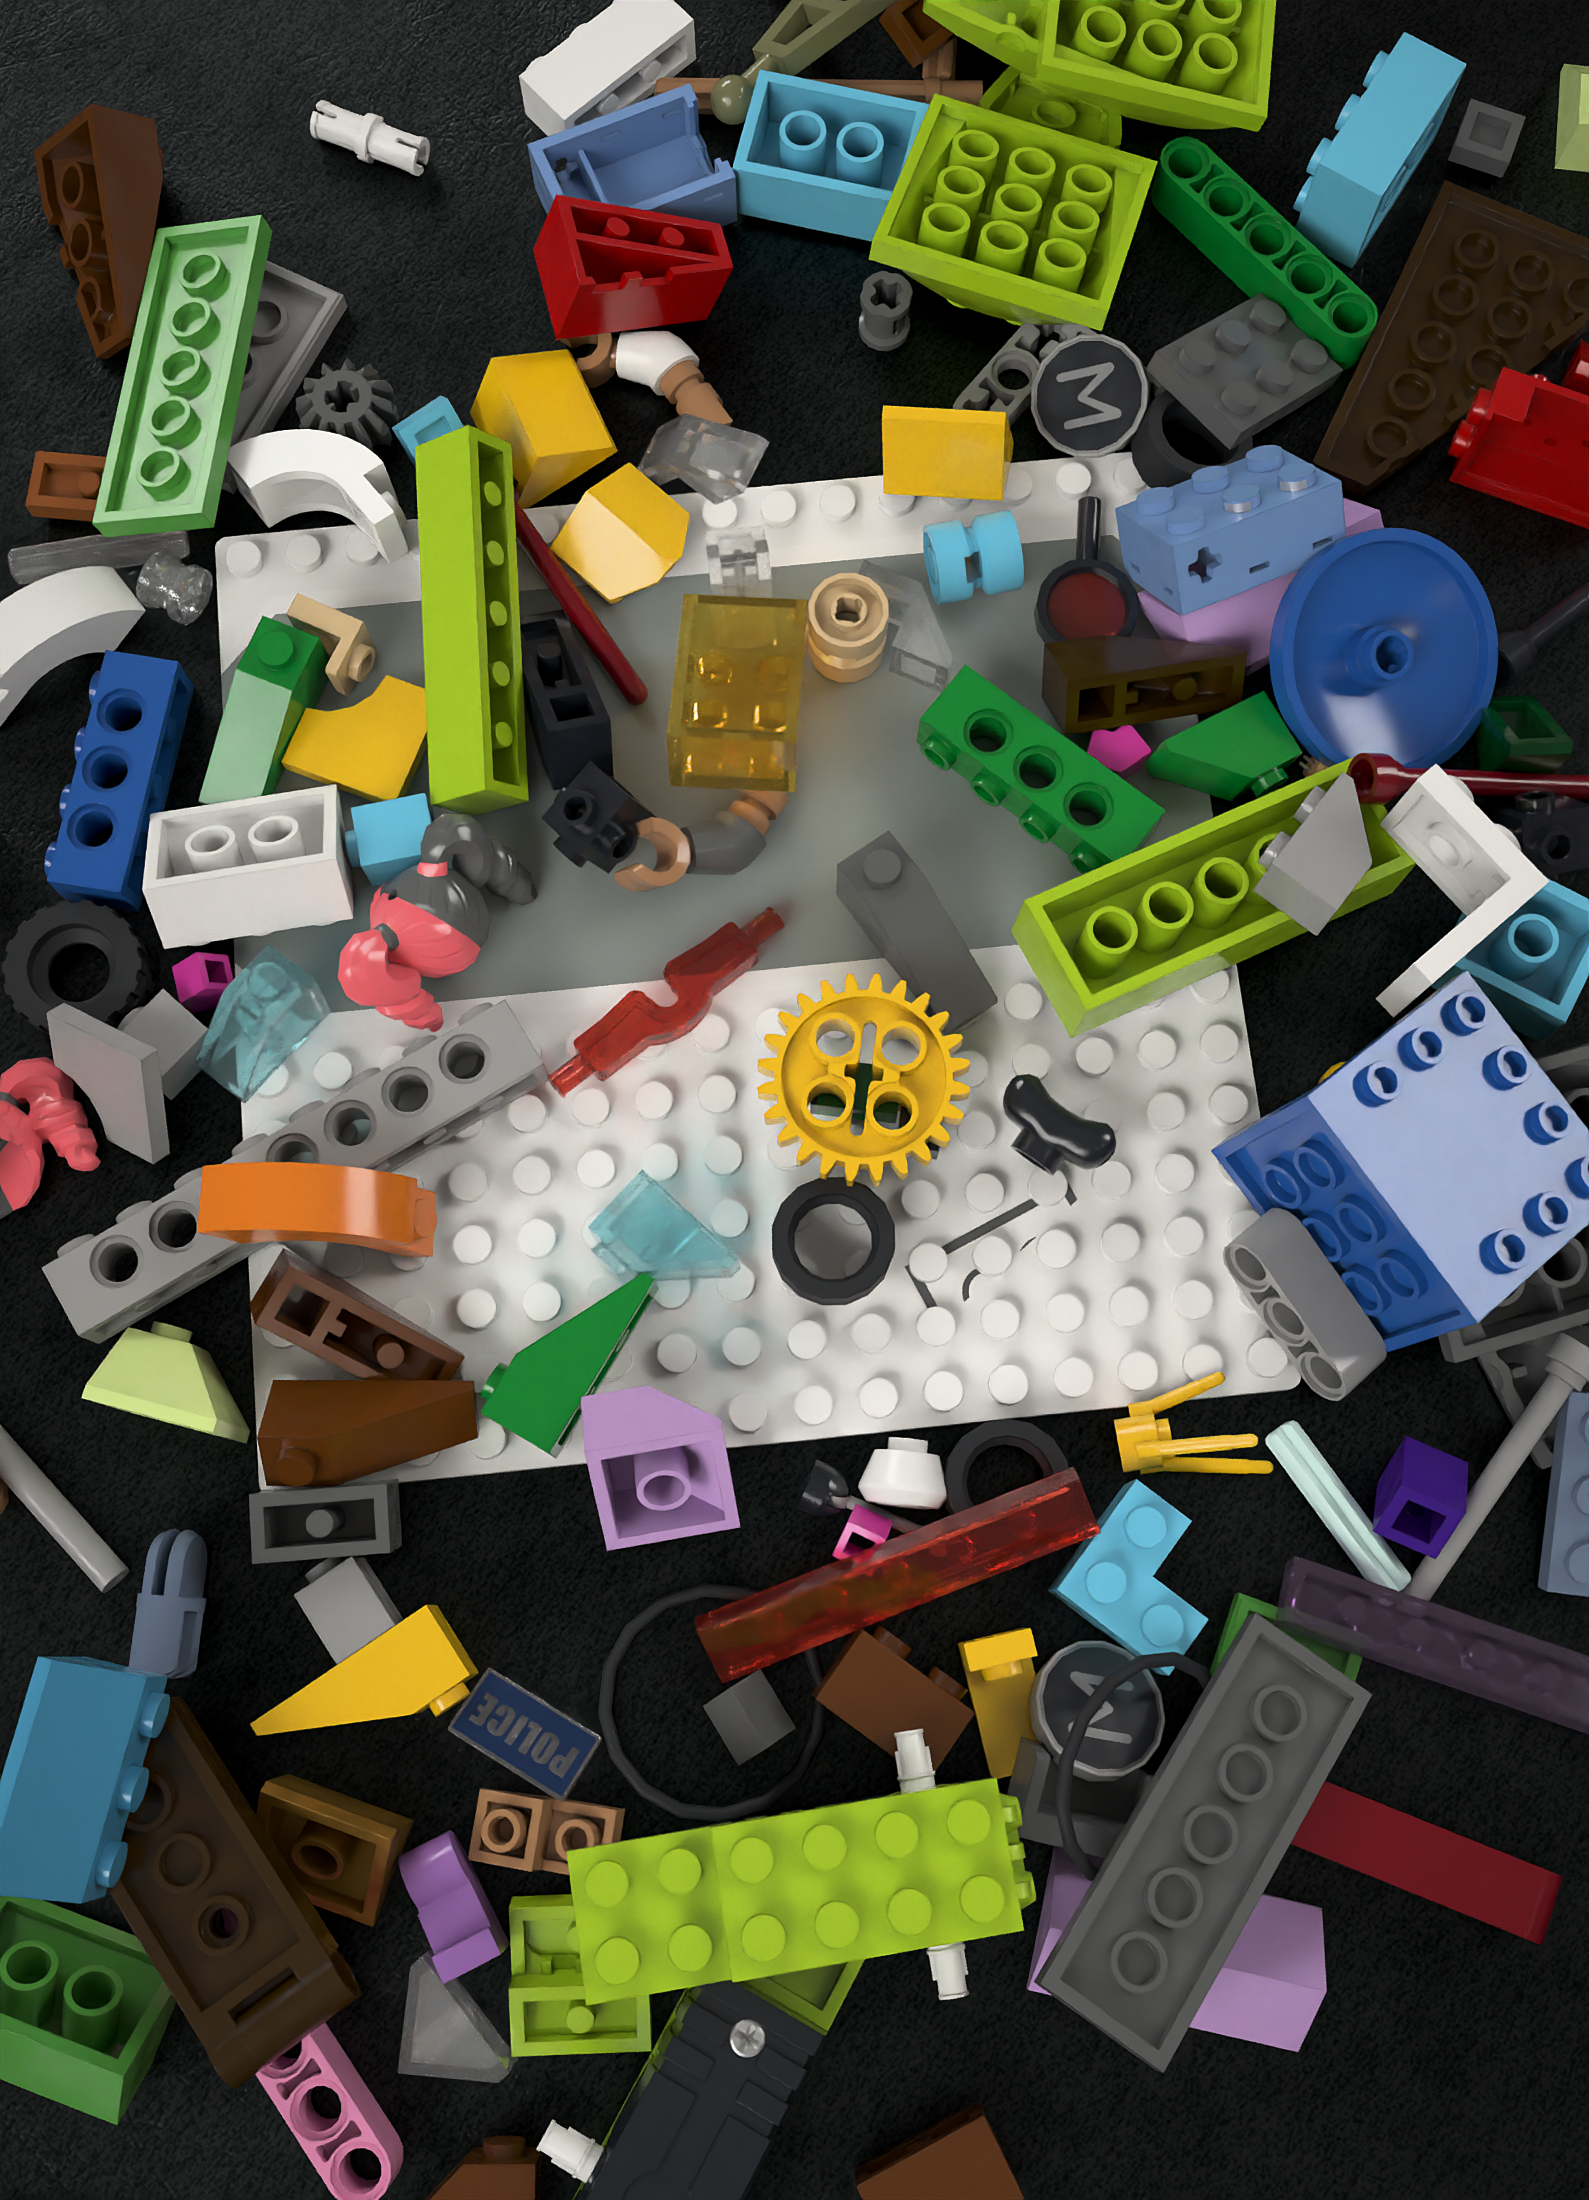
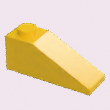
M425 1605L250 1723L256 1735L259 1736L412 1715L423 1712L429 1707L435 1717H437L471 1694L464 1683L479 1674L439 1607L437 1605Z

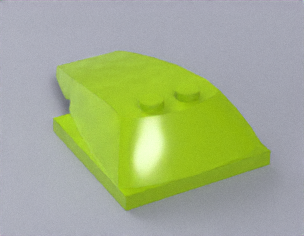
M924 0L922 12L955 35L1000 61L1063 93L1119 113L1127 118L1183 129L1214 130L1238 127L1255 132L1260 130L1267 118L1276 0Z
M1009 66L985 92L979 101V106L934 93L872 239L869 260L901 269L909 277L946 298L950 304L956 307L969 308L986 315L1005 319L1013 325L1022 326L1023 323L1038 325L1079 324L1102 331L1158 161L1119 150L1122 138L1121 114L1063 93Z

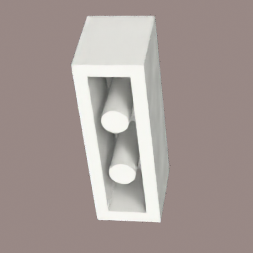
M614 0L608 8L591 21L576 27L569 38L547 55L532 61L526 71L519 75L526 115L547 136H551L645 100L654 93L657 79L673 78L696 60L694 19L674 0Z

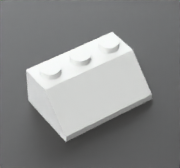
M337 785L150 814L142 890L164 949L187 945L201 946L212 941L249 935L263 936L279 930L310 925L325 926L336 921L353 919V876L345 843V827Z

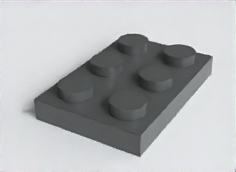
M1259 293L1155 352L1146 368L1229 450L1332 388L1343 372V369L1328 356L1321 344L1310 339L1286 316L1285 311L1277 303L1270 301L1263 293Z

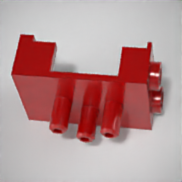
M1503 367L1490 390L1482 387L1479 388L1466 420H1461L1454 434L1448 455L1457 457L1449 481L1589 529V396L1552 384L1542 374L1529 376Z

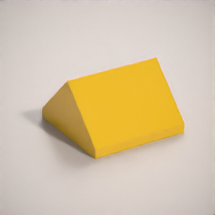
M567 349L491 358L470 414L477 429L511 444L513 475L518 481L516 490L520 494L518 503L522 509H528L618 451L572 354Z
M883 405L884 494L1003 501L1014 444L1006 412Z

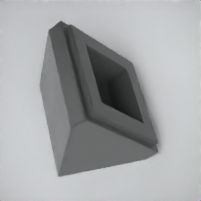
M761 1669L703 1706L738 1766L796 1729Z

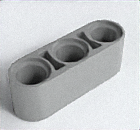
M1271 1208L1224 1247V1264L1230 1275L1304 1381L1321 1397L1331 1401L1343 1399L1385 1360L1387 1351L1381 1335L1306 1227L1293 1214L1281 1208Z

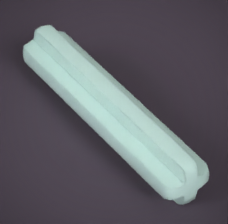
M1294 1420L1287 1421L1273 1430L1265 1439L1266 1445L1376 1595L1381 1598H1389L1404 1589L1411 1581L1410 1574L1383 1537L1372 1532V1522L1299 1423Z

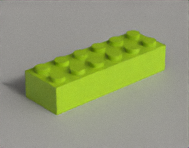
M1354 757L1024 900L1011 932L1070 1038L1076 1037L1309 931L1253 891L1267 871L1266 868L1258 863V860L1281 830L1292 838L1302 825L1293 816L1316 785L1327 792L1342 772L1347 774L1349 764ZM1359 804L1373 864L1329 921L1393 893L1416 865V862L1380 826V823L1388 815L1383 805Z

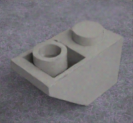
M1344 772L1341 773L1327 792L1317 785L1314 787L1293 816V818L1302 823L1292 838L1281 830L1258 860V863L1266 868L1267 871L1253 891L1316 936L1373 864L1354 779Z

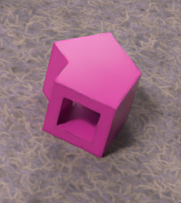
M1132 725L1119 727L1114 732L1104 729L1093 731L1086 752L1125 780L1144 767L1152 750Z
M196 952L172 967L180 1004L191 1014L229 1004L227 997L236 992L228 955Z
M855 1504L832 1556L871 1574L894 1521ZM852 1532L874 1542L870 1552L848 1542Z

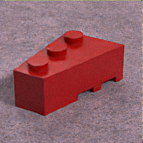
M557 194L533 249L556 340L707 320L734 268L720 223Z

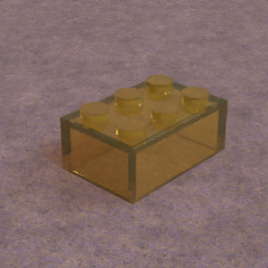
M684 594L666 735L670 786L796 793L807 663L808 600Z

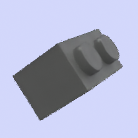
M398 1479L342 1483L336 1486L267 1489L249 1494L252 1564L391 1553L402 1546Z

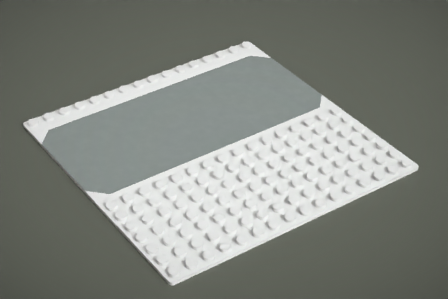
M1132 452L1113 453L1101 458L1071 457L1011 463L1003 501L884 494L883 475L669 495L690 513L683 557L658 584L626 595L621 601L614 604L608 603L559 561L648 689V697L643 704L638 706L629 704L566 614L611 720L614 779L621 783L657 818L666 819L679 829L712 820L719 810L727 811L735 800L742 801L739 795L740 791L769 751L787 766L791 779L783 790L786 792L789 802L775 820H768L770 822V829L764 836L766 846L748 867L735 875L684 874L675 883L646 892L629 891L618 885L614 878V873L635 863L644 864L653 871L657 863L655 846L648 839L641 837L638 839L631 855L618 863L609 874L590 861H587L582 868L571 862L553 845V842L559 835L542 819V816L553 805L561 789L553 790L538 752L524 700L529 801L484 814L470 816L485 828L490 838L499 840L502 845L512 849L516 861L520 862L530 872L537 897L532 903L520 905L509 902L505 897L492 894L485 885L479 889L486 904L490 926L488 938L479 952L477 961L456 974L440 978L421 977L420 987L428 991L434 997V1002L438 1003L442 1009L444 1023L438 1031L434 1033L428 1028L423 1030L405 1025L402 1020H393L382 1015L376 1010L375 1006L358 1005L347 997L338 979L340 953L354 934L370 930L371 901L375 892L381 887V885L372 886L362 867L353 868L351 865L353 876V919L336 921L325 926L310 925L279 930L263 936L249 935L233 938L243 1141L257 1134L265 1133L269 1136L290 1124L289 1117L302 1106L318 1100H322L324 1103L347 1091L346 1084L359 1073L376 1067L382 1071L403 1058L402 1052L416 1040L428 1035H435L439 1038L459 1026L458 1020L464 1013L477 1005L487 1002L494 1006L502 1000H506L542 1059L551 1078L391 1172L417 1179L418 1188L437 1193V1226L434 1232L433 1257L409 1258L364 1246L322 1241H274L248 1256L250 1302L280 1252L285 1248L342 1278L462 1352L465 1356L451 1380L474 1381L480 1427L478 1438L345 1483L398 1479V1483L587 1464L584 1453L582 1417L558 1457L554 1458L480 1413L487 1402L480 1397V1394L488 1377L499 1363L509 1366L515 1354L642 1273L654 1278L659 1289L596 1394L648 1385L720 1418L726 1449L1128 1407L1130 1403L1152 1400L1215 1372H1222L1225 1375L1224 1383L1189 1400L1285 1391L1299 1384L1301 1375L1230 1275L1223 1259L1224 1247L1260 1218L1259 1214L1211 1152L1214 1147L1227 1137L1260 1119L1237 965H1232L1096 1028L1070 1038L1013 936L1011 929L1024 900L1079 877L1082 874L1071 865L1068 859L1069 855L1050 841L1048 843H1041L1028 835L1020 826L1019 818L1002 805L998 807L991 806L977 797L971 790L969 781L952 768L946 771L932 764L921 752V745L916 742L921 716L966 664L1086 752L1093 731L1065 735L1042 699L1045 643L1037 633L1034 610L1040 586L1051 571L1068 561L1076 560L1078 500L1083 497L1093 496L1102 501L1100 561L1110 563L1125 574L1115 508L1135 501L1138 494L1151 489L1142 481L1135 468ZM578 504L523 510L550 548ZM1010 510L1018 528L1024 564V583L1022 589L987 595L981 588H976L971 599L937 605L931 593L924 560V526L957 519L965 527H969L974 516ZM418 519L407 520V523L400 527L410 552L391 564L387 562L357 525L221 538L216 543L215 556L223 712L235 670L262 616L293 627L286 613L297 593L363 621L376 646L374 648L376 652L374 665L368 677L363 682L357 681L349 696L336 692L329 679L315 709L334 711L353 707L372 695L386 675L425 688ZM516 542L520 617L561 610L562 607ZM971 556L964 557L965 564L972 563ZM838 573H857L871 578L882 588L888 600L889 619L884 657L880 666L869 677L857 682L840 683L826 678L815 669L808 655L809 601L814 589L824 579ZM1090 578L1070 579L1059 585L1050 596L1048 603L1051 623L1056 631L1068 640L1098 635L1114 636L1121 628L1125 616L1122 600L1116 591L1102 581ZM1128 578L1134 586V588L1136 589V593L1145 590L1143 587H1141L1133 580ZM1139 607L1135 628L1131 637L1162 640ZM1197 714L1132 724V727L1152 750L1151 756L1164 740L1198 724ZM1119 727L1107 728L1104 730L1114 732ZM979 736L971 740L973 746L983 752H993L1001 748L996 740L988 736ZM427 746L405 797L426 793L430 802ZM1142 767L1125 779L1126 782L1166 810L1156 832L1143 848L1213 818L1209 794L1151 776L1145 767ZM285 769L273 794L329 785ZM1027 772L1020 776L1024 784L1034 789H1042L1050 785L1047 778L1037 772ZM338 789L345 831L354 830L351 807L375 802ZM431 806L436 819L443 814H464ZM1076 808L1070 811L1072 818L1081 825L1093 826L1099 823L1096 814L1089 809ZM890 831L927 878L996 994L998 1002L952 1033L961 1034L963 1041L961 1047L950 1054V1057L963 1058L970 1061L969 1071L953 1078V1080L969 1086L970 1093L968 1099L949 1102L961 1110L964 1116L960 1125L942 1123V1127L951 1137L947 1148L940 1146L937 1160L931 1159V1163L927 1167L913 1157H908L906 1159L908 1174L907 1178L903 1180L898 1177L891 1165L883 1167L880 1186H874L868 1169H859L855 1181L868 1186L885 1202L895 1224V1252L884 1280L868 1296L847 1305H819L799 1297L781 1279L772 1258V1224L781 1203L798 1186L820 1178L821 1159L814 1156L808 1163L800 1167L796 1163V1157L801 1144L797 1141L782 1148L777 1144V1137L786 1124L784 1122L766 1125L764 1113L770 1107L777 1104V1101L759 1099L757 1090L758 1086L775 1079L758 1072L757 1064L759 1059L777 1058V1055L765 1046V1035H786L778 1023V1014L780 1011H783L798 1018L801 1015L797 1004V995L799 993L805 994L817 1003L821 1000L820 981L826 980L832 986L836 994L845 992V980L849 973H852L855 977L859 990H868L874 973L880 974L882 992L891 994L894 987L902 980L836 895L837 864L882 834ZM453 855L447 860V868L452 869ZM906 986L905 1000L912 1003L916 1000V997ZM867 1024L863 1029L860 1063L872 1064L876 1037V1027L872 1024ZM830 1031L821 1036L817 1045L824 1054L837 1057L848 1053L853 1047V1042L843 1032ZM894 1039L882 1048L885 1058L896 1065H907L918 1057L915 1046L903 1039ZM476 1054L461 1058L455 1066L454 1076L460 1079L475 1077L483 1069L485 1058ZM1024 1074L1037 1076L1050 1097L1065 1109L1083 1119L1107 1123L1113 1129L1117 1142L1115 1152L1111 1158L1102 1166L1088 1170L1082 1169L1064 1159L1055 1174L1050 1175L1018 1154L1011 1145L1021 1132V1129L1007 1118L1003 1108V1096L1011 1079L1017 1075ZM412 1087L406 1090L399 1099V1111L414 1112L420 1109L428 1098V1089ZM898 1111L896 1124L876 1122L889 1130L898 1129L900 1112ZM812 1114L816 1119L822 1121H832L838 1118L835 1116ZM359 1119L351 1122L343 1132V1145L354 1146L362 1143L370 1133L371 1121ZM851 1120L850 1131L853 1135L859 1136L863 1133L865 1120ZM301 1152L293 1156L289 1162L313 1163V1154L311 1152ZM836 1165L828 1177H845V1167ZM1068 1184L1078 1199L1071 1206L1065 1198ZM1031 1198L1039 1204V1206L948 1255L941 1248ZM824 1204L810 1210L800 1220L794 1235L795 1251L801 1264L812 1274L824 1279H843L856 1273L866 1263L872 1249L871 1232L866 1221L854 1209L841 1204ZM1034 1238L1026 1247H1024V1248L1021 1250L1022 1246H1023L1028 1240ZM909 1265L912 1275L919 1281L925 1282L937 1306L927 1308L905 1266ZM977 1269L981 1274L974 1277L969 1285V1298L964 1302L962 1295L964 1280L971 1271ZM251 1313L257 1435L273 1380H364L255 1325ZM257 1440L259 1487L261 1491L267 1489L305 1487L266 1486V1480Z

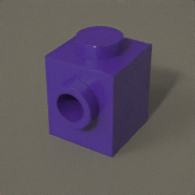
M1405 1436L1377 1481L1372 1532L1436 1559L1466 1514L1468 1462Z

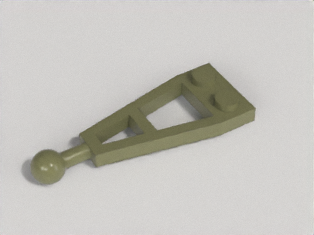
M791 0L752 50L756 62L741 76L727 75L715 83L710 95V105L714 115L721 122L729 125H738L745 122L760 69L795 76L897 0ZM809 24L812 25L810 28H808L807 30H805L806 27H807Z

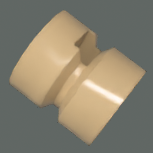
M838 573L824 579L813 591L808 604V655L815 669L828 679L840 683L857 682L869 677L882 662L886 649V633L889 619L888 600L882 588L871 578L857 573Z

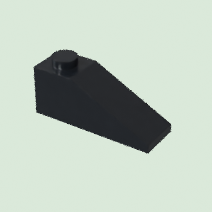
M564 610L520 617L524 700L538 752L553 790L562 789L571 783L589 761H592L614 778L611 720Z

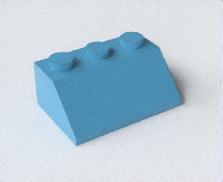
M38 1656L0 1780V1896L82 1904L104 1897L107 1888H113L116 1885L127 1858L128 1846L127 1843L121 1842L128 1814L129 1812L134 1813L139 1808L148 1785L149 1770L142 1766L150 1738L158 1737L164 1727L169 1711L170 1697L168 1694H164L168 1676L90 1657Z

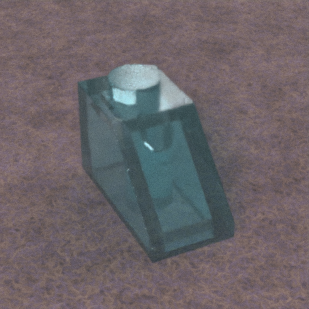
M267 944L223 990L195 1062L197 1066L238 1099L246 1103L331 1012L316 980Z
M643 1169L588 1226L593 1238L598 1242L591 1252L619 1278L626 1270L635 1277L645 1273L654 1278L655 1281L732 1278L741 1268L739 1257Z

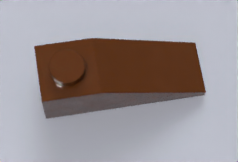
M285 1248L280 1252L249 1304L255 1325L364 1380H451L465 1358L462 1352L347 1281Z
M273 1380L257 1435L266 1486H336L477 1439L480 1427L474 1381Z

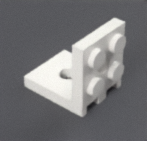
M1437 764L1415 781L1380 823V826L1467 917L1414 962L1376 998L1393 1018L1550 882L1521 852L1520 844L1512 832L1500 824H1494L1474 803V798L1469 788L1457 777L1447 775Z

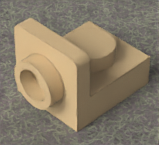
M297 593L286 615L294 628L320 638L330 658L325 672L336 692L349 696L356 682H363L368 677L375 661L376 652L374 648L376 646L364 622Z

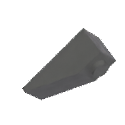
M890 831L882 834L837 864L836 895L899 977L906 981V986L916 999L924 993L930 995L926 1011L929 1016L932 1017L944 1011L949 1013L948 1023L942 1031L945 1036L951 1035L997 1004L998 998L927 878Z

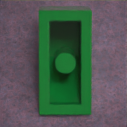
M1262 691L1164 740L1145 762L1144 767L1151 776L1231 802L1250 791H1253L1256 798H1260L1284 784L1289 779L1285 770L1303 752L1265 691Z

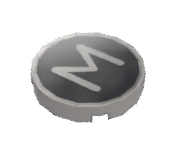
M1103 334L1078 335L1057 345L1041 362L1031 386V411L1039 432L1054 448L1074 457L1101 458L1123 449L1133 439L1150 406L1151 385L1143 362L1124 343Z
M1078 1641L1057 1651L1035 1675L1028 1700L1031 1727L1039 1743L1042 1744L1044 1742L1047 1750L1054 1756L1052 1760L1058 1766L1059 1758L1077 1713L1106 1676L1136 1658L1128 1650L1106 1641ZM1144 1669L1115 1688L1091 1719L1074 1761V1776L1089 1782L1116 1781L1145 1765L1158 1748L1165 1723V1714L1161 1692L1148 1669Z

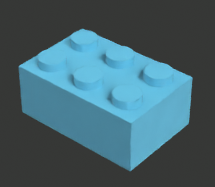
M1406 32L1402 34L1390 54L1383 51L1379 52L1363 82V86L1367 90L1361 97L1355 94L1350 96L1335 124V129L1339 131L1333 141L1324 137L1316 148L1306 170L1311 176L1303 185L1293 206L1294 210L1300 212L1295 228L1320 252L1351 269L1353 268L1432 145L1466 68V63Z
M760 69L732 167L736 176L737 213L872 241L930 104Z

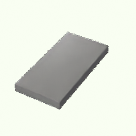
M266 261L230 447L249 438L272 432L345 312L347 304L343 294ZM226 464L222 489L234 494L238 487Z

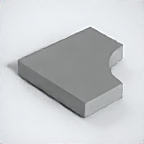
M62 1003L48 1011L46 1014L54 1065L73 1078L90 1098L101 1118L107 1140L152 1164L170 1154L158 1049L66 1003Z

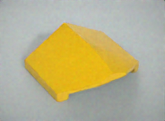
M629 462L585 492L550 546V549L559 561L608 603L614 604L621 601L626 595L658 584L683 557L690 513Z

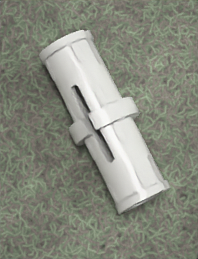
M320 100L316 104L317 110L324 112V115L315 111L312 113L310 132L313 138L325 140L354 151L355 154H358L357 158L367 163H373L374 159L408 171L415 176H420L423 173L424 168L422 165L417 164V161L427 165L430 154V143L427 138L418 137L386 125L381 116L373 113H367L365 116L332 105L325 100Z

